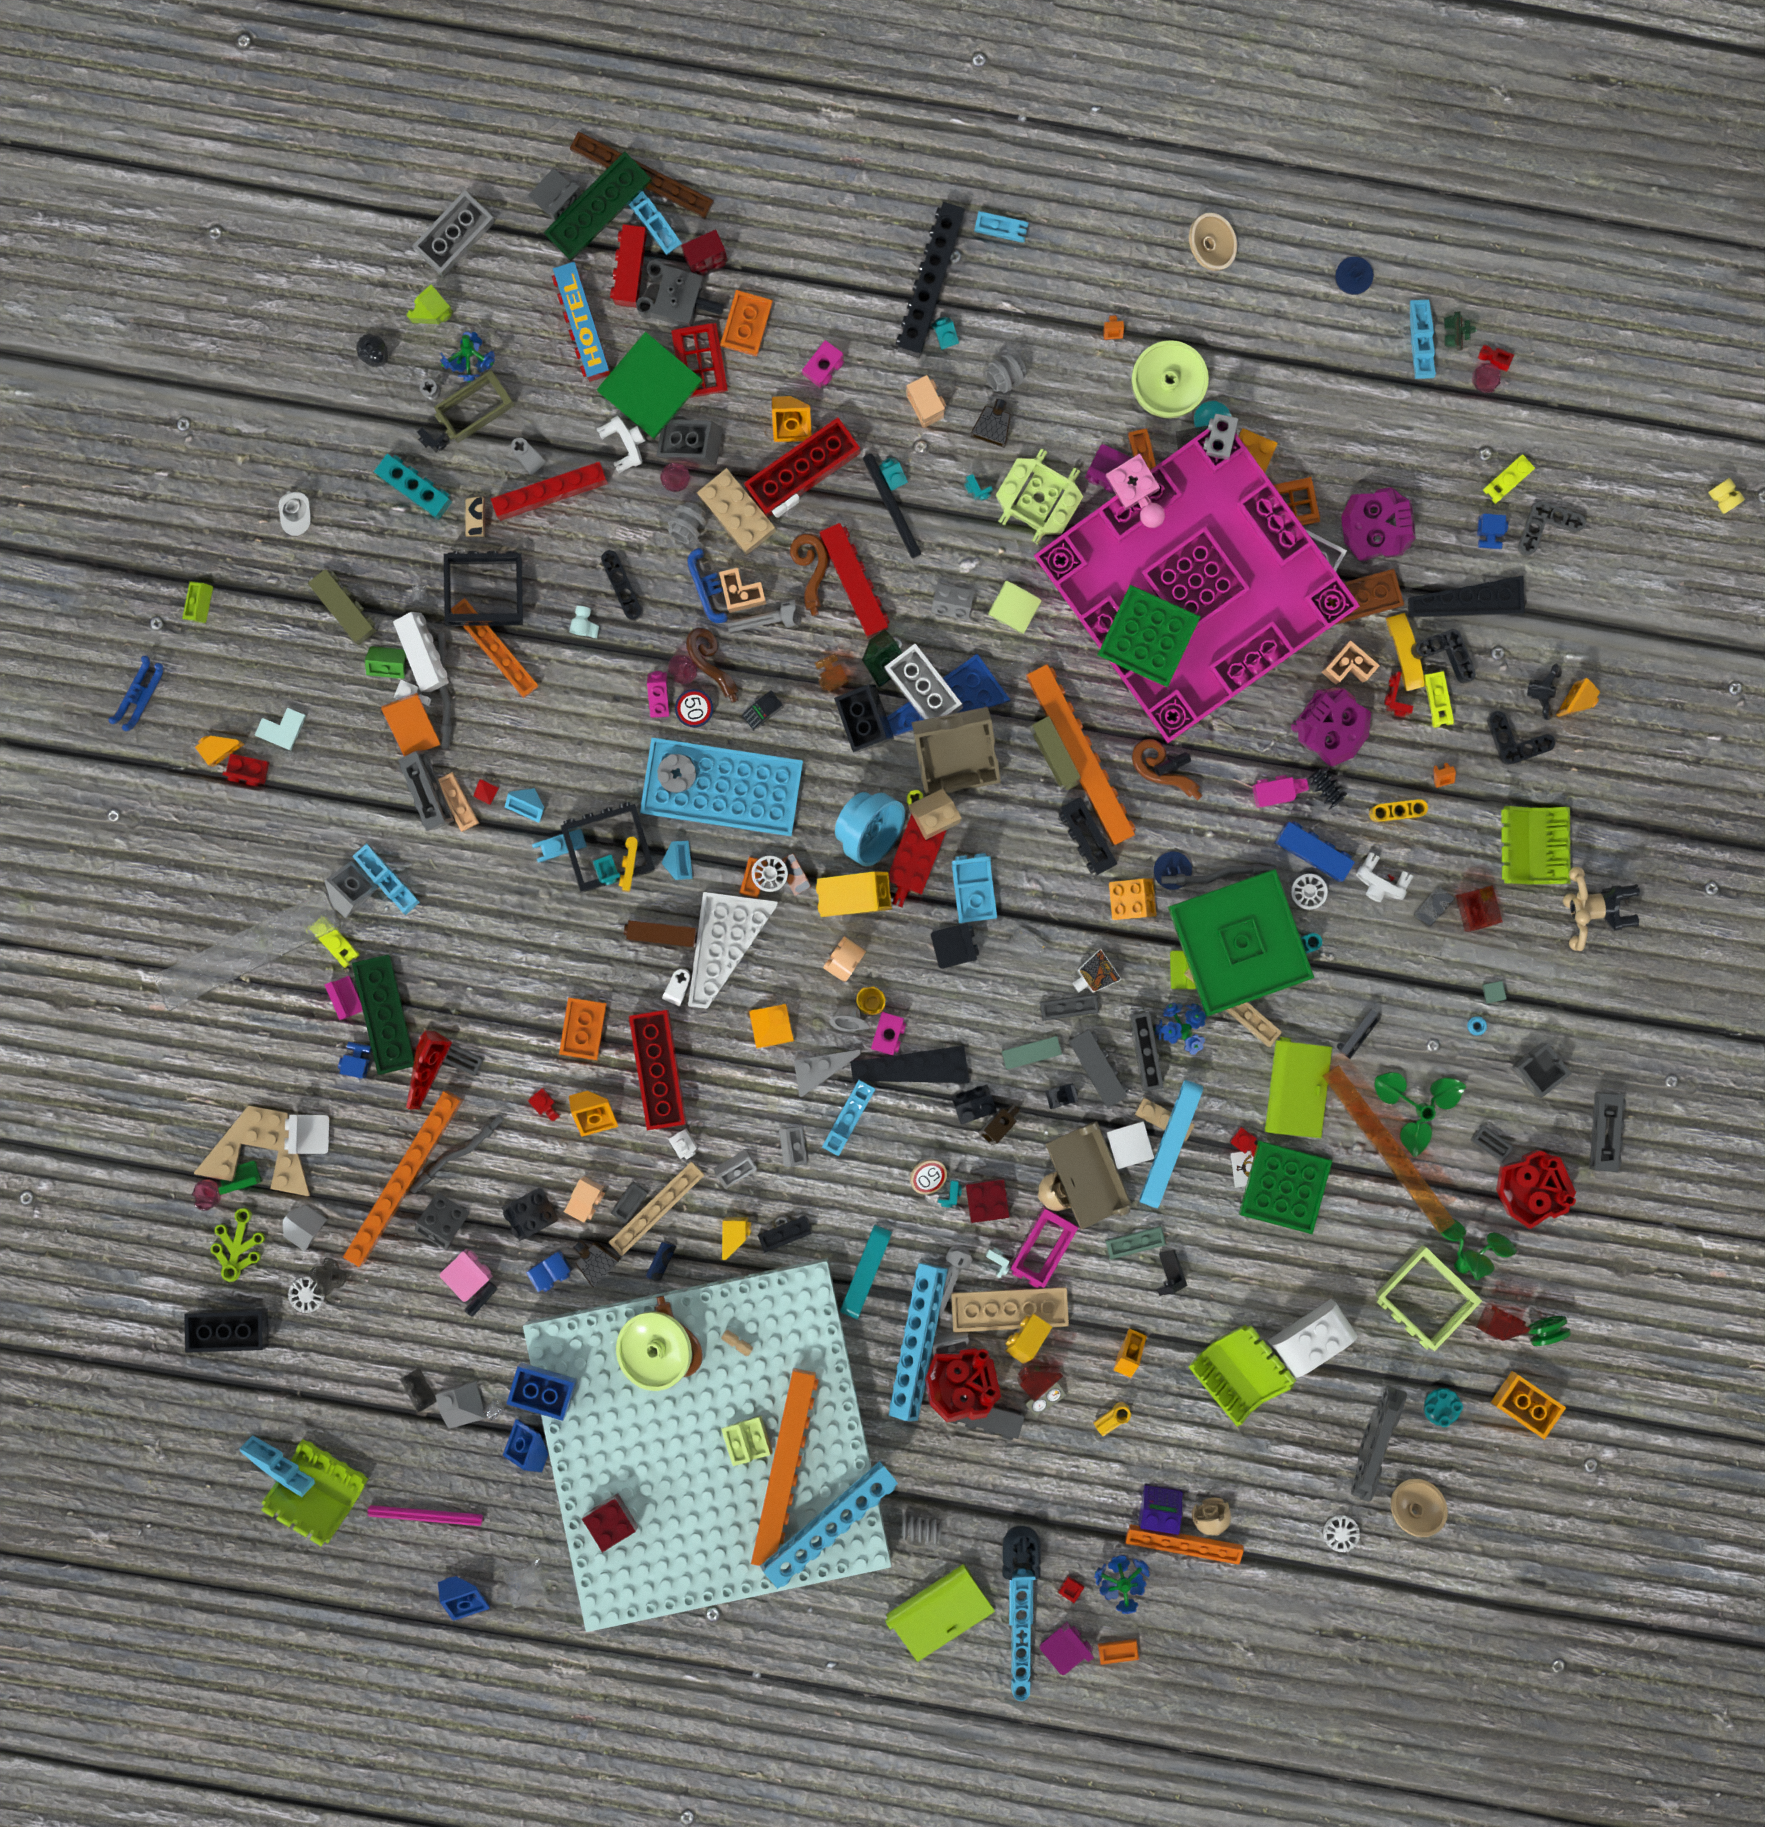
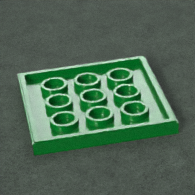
M645 332L596 391L650 437L655 439L702 384L703 380Z
M1130 585L1097 656L1168 688L1201 616Z
M1258 1140L1239 1215L1313 1235L1333 1160Z

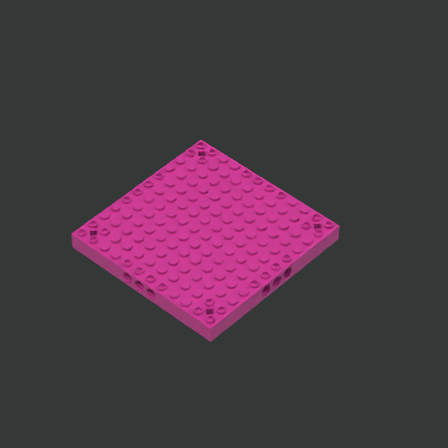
M1224 422L1217 424L1219 431H1226L1228 429L1227 424ZM1206 429L1150 470L1160 489L1149 496V499L1152 503L1162 506L1165 512V519L1160 526L1156 528L1146 527L1140 519L1142 508L1139 503L1125 510L1116 495L1034 555L1038 564L1099 649L1106 638L1130 585L1201 616L1168 688L1109 661L1167 744L1360 607L1236 433L1229 460L1206 455L1207 450L1203 449L1205 439L1210 438L1211 430ZM1058 557H1060L1061 559L1064 557L1066 558V560H1064L1065 564L1063 566L1061 564H1056V562H1058ZM1327 599H1334L1336 601V603L1334 604L1336 607H1328ZM1171 712L1173 714L1176 712L1178 715L1176 717L1177 721H1169L1167 719L1169 717L1168 713Z

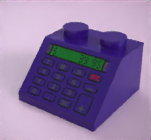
M1144 1485L1138 1520L1140 1528L1179 1535L1182 1519L1183 1492Z

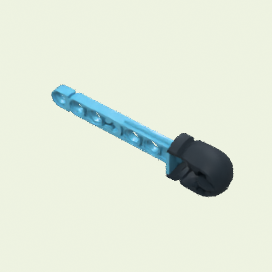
M1016 1526L1007 1531L1003 1539L1004 1565L1002 1566V1576L1010 1580L1009 1625H1012L1011 1674L1014 1678L1011 1679V1691L1016 1700L1025 1701L1030 1696L1033 1580L1041 1577V1568L1039 1566L1041 1564V1544L1039 1536L1033 1529L1027 1526ZM1031 1556L1029 1559L1030 1570L1025 1568L1014 1570L1013 1557L1017 1559V1563H1026L1027 1558ZM1020 1591L1026 1592V1597L1023 1600L1016 1598L1017 1593ZM1020 1610L1026 1611V1616L1023 1619L1016 1618V1614ZM1020 1630H1023L1025 1633L1022 1634L1023 1643H1020V1638L1017 1635L1020 1633ZM1020 1648L1026 1650V1654L1023 1657L1016 1656V1652ZM1020 1667L1026 1669L1023 1676L1016 1675V1670ZM1020 1686L1026 1688L1023 1695L1016 1694V1689Z

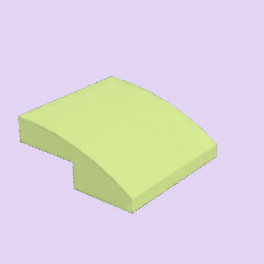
M1005 581L988 615L1024 634L1042 600L1024 589Z
M762 1416L750 1418L721 1429L733 1466L748 1463L753 1459L769 1456L773 1453Z

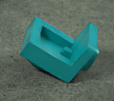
M941 317L935 323H932L941 350L959 344L953 321L950 318Z
M896 458L885 459L879 465L891 491L908 483L902 467Z
M973 474L966 477L965 489L968 494L972 493L975 501L979 499L984 501L991 497L990 494L993 492L992 486L981 490Z
M611 854L592 861L600 883L610 885L617 882L616 878L621 877L620 873L617 872Z
M950 1179L949 1198H937V1203H941V1207L952 1208L953 1205H957V1197L961 1196L962 1185H959L958 1180Z

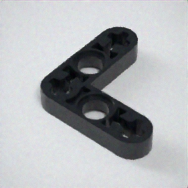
M1451 629L1412 645L1411 653L1416 659H1423L1446 650L1457 680L1463 684L1474 680L1476 672L1458 630ZM1434 639L1440 643L1439 649L1433 646ZM1427 646V650L1419 652V648ZM1456 651L1459 652V653H1461V655H1462V660H1461V661H1458V660L1456 659V657H1455Z
M1495 711L1487 718V723L1500 759L1506 765H1512L1543 754L1555 747V739L1549 734L1516 745L1508 720L1503 712ZM1495 715L1497 718H1501V721H1499L1500 728L1504 726L1505 729L1496 732L1495 729H1498L1499 726L1497 723H1493ZM1500 733L1507 734V743L1499 741ZM1544 738L1546 741H1550V744L1547 745L1548 748L1546 746L1537 748L1536 744L1544 742ZM1526 744L1531 745L1533 748L1530 755H1526L1523 752V747ZM1508 751L1509 753L1518 751L1519 755L1512 757V761L1506 759Z

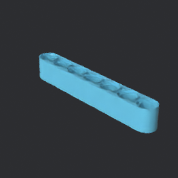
M1184 1080L1141 1192L1140 1203L1158 1209L1204 1086Z

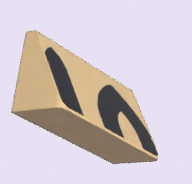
M484 497L466 499V537H485Z

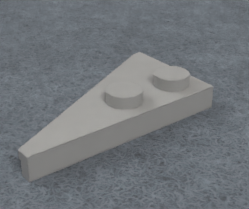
M860 1049L794 1060L799 1096H804L861 1054Z

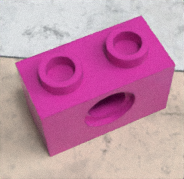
M825 340L802 369V375L819 388L827 385L833 377L831 374L834 370L838 371L844 363L843 353ZM822 362H828L830 364V366L827 369H822L819 367L820 363Z
M881 1012L871 1049L890 1055L898 1052L901 1041H898L900 1033H904L906 1023L903 1022L904 1018ZM888 1028L893 1029L895 1032V1036L892 1039L884 1037V1031Z

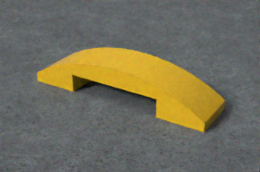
M1405 613L1385 618L1390 637H1393L1405 691L1425 687L1421 661L1414 658L1411 653V647L1416 642Z

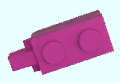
M1287 775L1277 776L1275 781L1270 782L1268 778L1257 780V784L1252 786L1256 808L1291 802L1296 798V794L1309 790L1307 779L1287 778Z

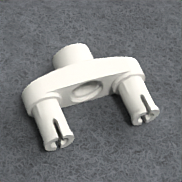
M616 416L611 419V422L596 428L598 433H600L601 439L616 431L620 434L629 453L628 456L614 462V466L617 467L616 470L619 474L632 466L636 467L642 464L638 445L646 440L639 426L629 430L623 420Z
M1369 852L1365 862L1356 872L1357 877L1369 886L1366 896L1377 902H1381L1385 895L1403 900L1413 876L1411 874L1407 876L1408 873L1402 871L1396 885H1392L1373 874L1372 871L1380 857L1374 856V853Z

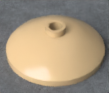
M1205 213L1194 220L1189 232V243L1196 260L1203 267L1212 271H1220L1230 266L1237 253V239L1229 222L1216 213Z
M1409 1479L1398 1485L1392 1494L1391 1511L1397 1524L1407 1533L1416 1537H1430L1444 1527L1448 1516L1447 1504L1442 1493L1430 1482L1422 1479ZM1412 1509L1416 1510L1417 1514H1414Z

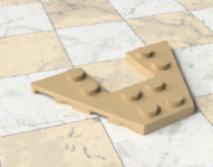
M249 1105L194 1172L196 1175L234 1181L242 1144L276 1150L278 1155L270 1189L310 1196L300 1155L288 1154V1150H284L285 1138H289V1130H285V1119H289V1115L286 1112Z

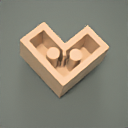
M738 568L719 572L729 613L766 604L761 582L742 586Z
M1350 640L1321 673L1335 685L1341 682L1348 672H1351L1363 683L1370 678L1380 665Z
M585 1176L582 1177L570 1196L571 1199L564 1212L584 1223L587 1219L591 1220L596 1212L593 1209L595 1204L598 1205L605 1195L603 1192L604 1186Z

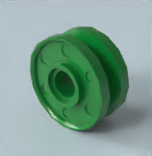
M1552 1316L1529 1324L1526 1327L1529 1334H1536L1530 1339L1533 1346H1544L1562 1341L1571 1336L1570 1328L1562 1327L1568 1322L1566 1316Z

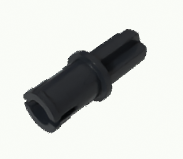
M1184 752L1176 757H1169L1167 761L1155 765L1154 771L1156 775L1160 777L1170 771L1175 772L1179 767L1190 763V754Z
M488 1281L485 1287L478 1294H475L476 1297L465 1308V1312L473 1317L484 1304L487 1305V1301L498 1288Z

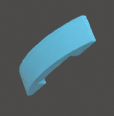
M858 1080L822 1148L837 1156L840 1155L875 1091L874 1087Z

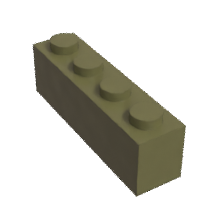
M324 569L309 581L308 585L353 641L360 645L377 632L374 628L376 623L369 615L365 617L362 613L363 607L358 601L353 602L350 598L352 594L346 586L341 587L338 583L340 581L339 577L333 571L330 573Z

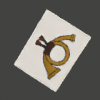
M1247 1151L1246 1154L1243 1152L1230 1153L1235 1188L1244 1187L1247 1184L1254 1157H1252L1250 1151Z

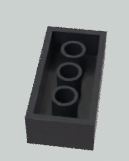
M268 1308L191 1310L184 1314L185 1353L257 1351L269 1347Z

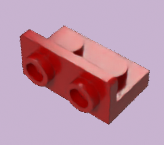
M230 754L226 772L223 771L222 775L227 776L228 781L239 783L241 779L246 780L247 785L258 787V783L265 784L269 762Z

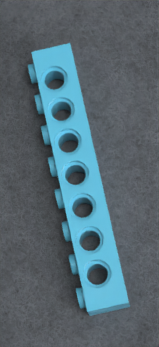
M918 1263L915 1283L912 1289L911 1304L908 1309L907 1324L904 1329L905 1334L903 1344L901 1345L900 1359L897 1365L896 1380L893 1385L892 1400L889 1405V1416L904 1421H918L925 1388V1378L928 1373L948 1271L947 1268L930 1263Z
M879 1461L763 1562L760 1568L777 1589L784 1587L789 1583L793 1575L804 1570L810 1560H815L821 1554V1551L825 1547L831 1546L841 1533H846L850 1529L851 1524L856 1520L862 1519L867 1510L877 1506L883 1496L893 1492L898 1484L897 1481ZM879 1483V1487L876 1490H871L873 1484ZM864 1496L863 1502L857 1504V1498ZM845 1509H849L848 1515L842 1517L841 1513ZM833 1522L834 1527L830 1530H826V1526L829 1523ZM814 1536H819L817 1542L811 1543V1539ZM799 1549H804V1553L801 1556H796V1552ZM789 1562V1566L786 1569H781L783 1563Z

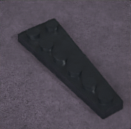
M1523 576L1408 598V618L1517 615L1525 613Z
M964 1045L850 1062L853 1081L970 1083Z

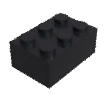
M868 684L834 698L853 752H862L894 739L876 685Z

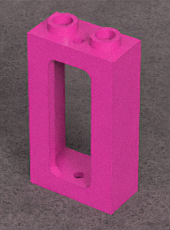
M1043 1207L1011 1263L1010 1269L1013 1270L1012 1274L1020 1279L1024 1276L1029 1279L1028 1283L1036 1288H1039V1286L1045 1288L1078 1230V1226ZM1050 1220L1063 1227V1232L1040 1272L1035 1273L1026 1268L1023 1263L1044 1225Z

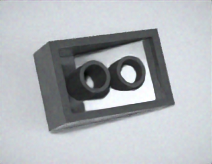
M670 420L660 432L656 456L694 464L716 465L723 428L710 420Z

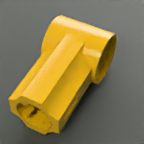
M1118 1402L1111 1410L1095 1420L1093 1424L1099 1433L1105 1436L1119 1425L1127 1423L1131 1418L1129 1406L1124 1402ZM1124 1409L1127 1413L1125 1416L1120 1417L1117 1415V1411Z

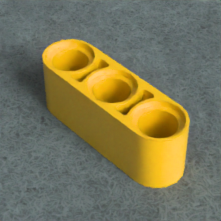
M1421 799L1384 803L1373 806L1369 811V816L1374 822L1417 818L1427 813L1428 805ZM1415 804L1421 806L1419 814L1414 811ZM1396 806L1402 808L1401 816L1395 814ZM1377 808L1383 810L1384 814L1382 818H1378L1376 816L1375 812Z

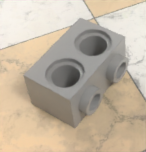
M1215 414L1214 419L1210 418L1208 430H1211L1210 438L1205 439L1203 449L1207 450L1206 455L1229 460L1238 418ZM1224 422L1227 424L1228 429L1226 431H1219L1217 424ZM1219 441L1223 444V449L1216 451L1213 449L1212 444Z

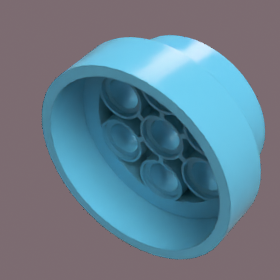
M861 792L852 797L839 814L835 826V836L838 841L843 843L844 853L862 866H871L883 859L892 849L902 831L905 821L904 806L886 793L870 795L867 792Z

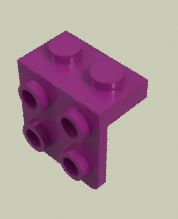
M1102 444L1086 473L1085 479L1089 483L1096 486L1100 485L1106 491L1115 494L1106 478V474L1132 458Z
M1068 1621L1039 1645L1040 1650L1061 1675H1066L1083 1659L1090 1662L1094 1658L1092 1652L1094 1649L1087 1640L1084 1642L1080 1637L1081 1633L1075 1625L1071 1626Z

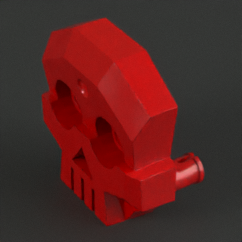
M1534 1150L1522 1155L1520 1161L1499 1167L1496 1191L1507 1215L1529 1229H1532L1548 1217L1555 1219L1568 1213L1570 1206L1576 1203V1198H1574L1576 1191L1561 1157L1549 1155L1541 1150ZM1529 1173L1530 1177L1526 1180L1524 1175ZM1548 1179H1549V1181H1550L1552 1187L1545 1185V1184L1547 1183ZM1538 1199H1541L1542 1201L1540 1206H1537L1536 1201Z
M976 1348L960 1350L959 1354L934 1355L925 1378L930 1406L946 1423L966 1417L971 1420L986 1418L993 1405L1001 1398L994 1361L989 1358L987 1350L980 1349L978 1351ZM954 1370H959L961 1374H956ZM964 1397L966 1402H962L960 1398Z

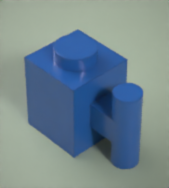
M1483 513L1478 517L1477 536L1486 537V540L1478 541V548L1502 549L1503 543L1495 541V538L1502 537L1508 530L1506 515Z
M349 1041L347 1049L354 1050L353 1055L346 1054L343 1055V1058H340L338 1064L339 1074L361 1079L366 1078L370 1059L363 1058L362 1054H370L372 1048L368 1045Z

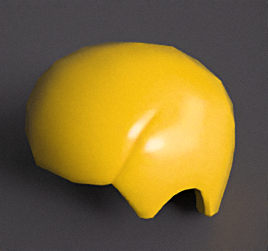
M874 986L863 987L857 994L856 1003L863 1014L872 1016L883 1011L886 998L883 992Z

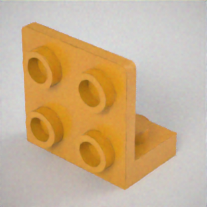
M1153 878L1109 883L1112 920L1157 916Z

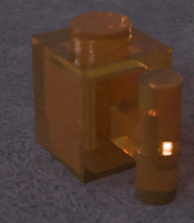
M835 653L814 663L817 670L822 667L826 669V671L820 673L821 679L818 681L822 690L826 689L828 693L849 684L841 664L835 667L832 666L833 662L838 661Z

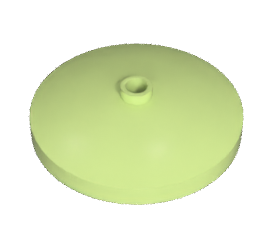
M1162 341L1148 347L1138 357L1131 377L1132 390L1138 403L1149 413L1161 418H1178L1192 412L1204 398L1209 382L1207 366L1201 355L1191 346L1179 341ZM1166 380H1171L1172 384H1171V383H1168V384H1167L1165 381H1166Z
M650 1311L633 1317L622 1327L617 1338L616 1356L622 1372L633 1384L646 1390L660 1391L672 1387L685 1376L691 1363L692 1349L685 1329L677 1320L665 1313Z

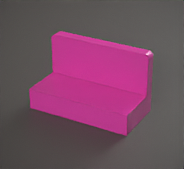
M350 976L324 984L339 1020H344L363 1011L359 995Z

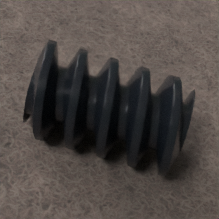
M1325 767L1310 775L1307 780L1313 778L1310 785H1318L1315 792L1322 791L1319 797H1327L1324 804L1331 803L1330 810L1344 800L1347 792L1340 793L1343 788L1342 785L1335 787L1338 780H1331L1334 774H1326L1329 768Z

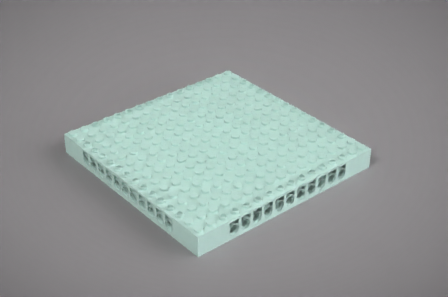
M828 1258L531 1320L523 1325L530 1364L577 1379L565 1419L561 1421L541 1415L586 1632L891 1568V1557L879 1504L867 1510L862 1519L856 1520L851 1524L850 1529L846 1533H841L831 1546L825 1547L815 1560H810L804 1570L793 1575L789 1583L784 1587L777 1589L764 1574L760 1566L751 1564L793 1368L816 1372L815 1378L819 1380L817 1390H812L811 1397L815 1398L812 1410L808 1409L807 1417H810L808 1429L804 1428L803 1436H806L804 1448L799 1450V1455L802 1456L800 1467L795 1469L794 1474L798 1475L796 1487H791L790 1493L794 1494L791 1506H787L786 1513H790L788 1524H783L782 1532H785L784 1543L779 1544L778 1549L872 1468ZM664 1296L665 1302H670L674 1318L689 1329L698 1339L702 1348L703 1358L700 1368L693 1375L683 1377L678 1383L668 1389L650 1391L636 1386L624 1375L617 1360L616 1343L622 1327L630 1319L644 1312L655 1311L654 1306L658 1304L656 1297ZM729 1330L737 1335L740 1341L742 1339L753 1346L750 1355L745 1356L737 1351L735 1346L732 1347L721 1339L723 1333ZM762 1416L773 1453L769 1456L753 1459L748 1463L733 1466L721 1429L750 1418ZM875 1484L872 1485L871 1490H876ZM618 1493L637 1523L638 1528L635 1533L602 1553L582 1521V1517L586 1512ZM864 1496L858 1497L856 1503L863 1502ZM845 1509L841 1513V1516H847L849 1513V1509ZM829 1523L826 1526V1530L832 1529L834 1527V1523ZM814 1536L811 1539V1543L817 1542L819 1536ZM799 1549L796 1552V1556H801L804 1553V1549ZM789 1562L783 1563L781 1569H786L789 1566Z

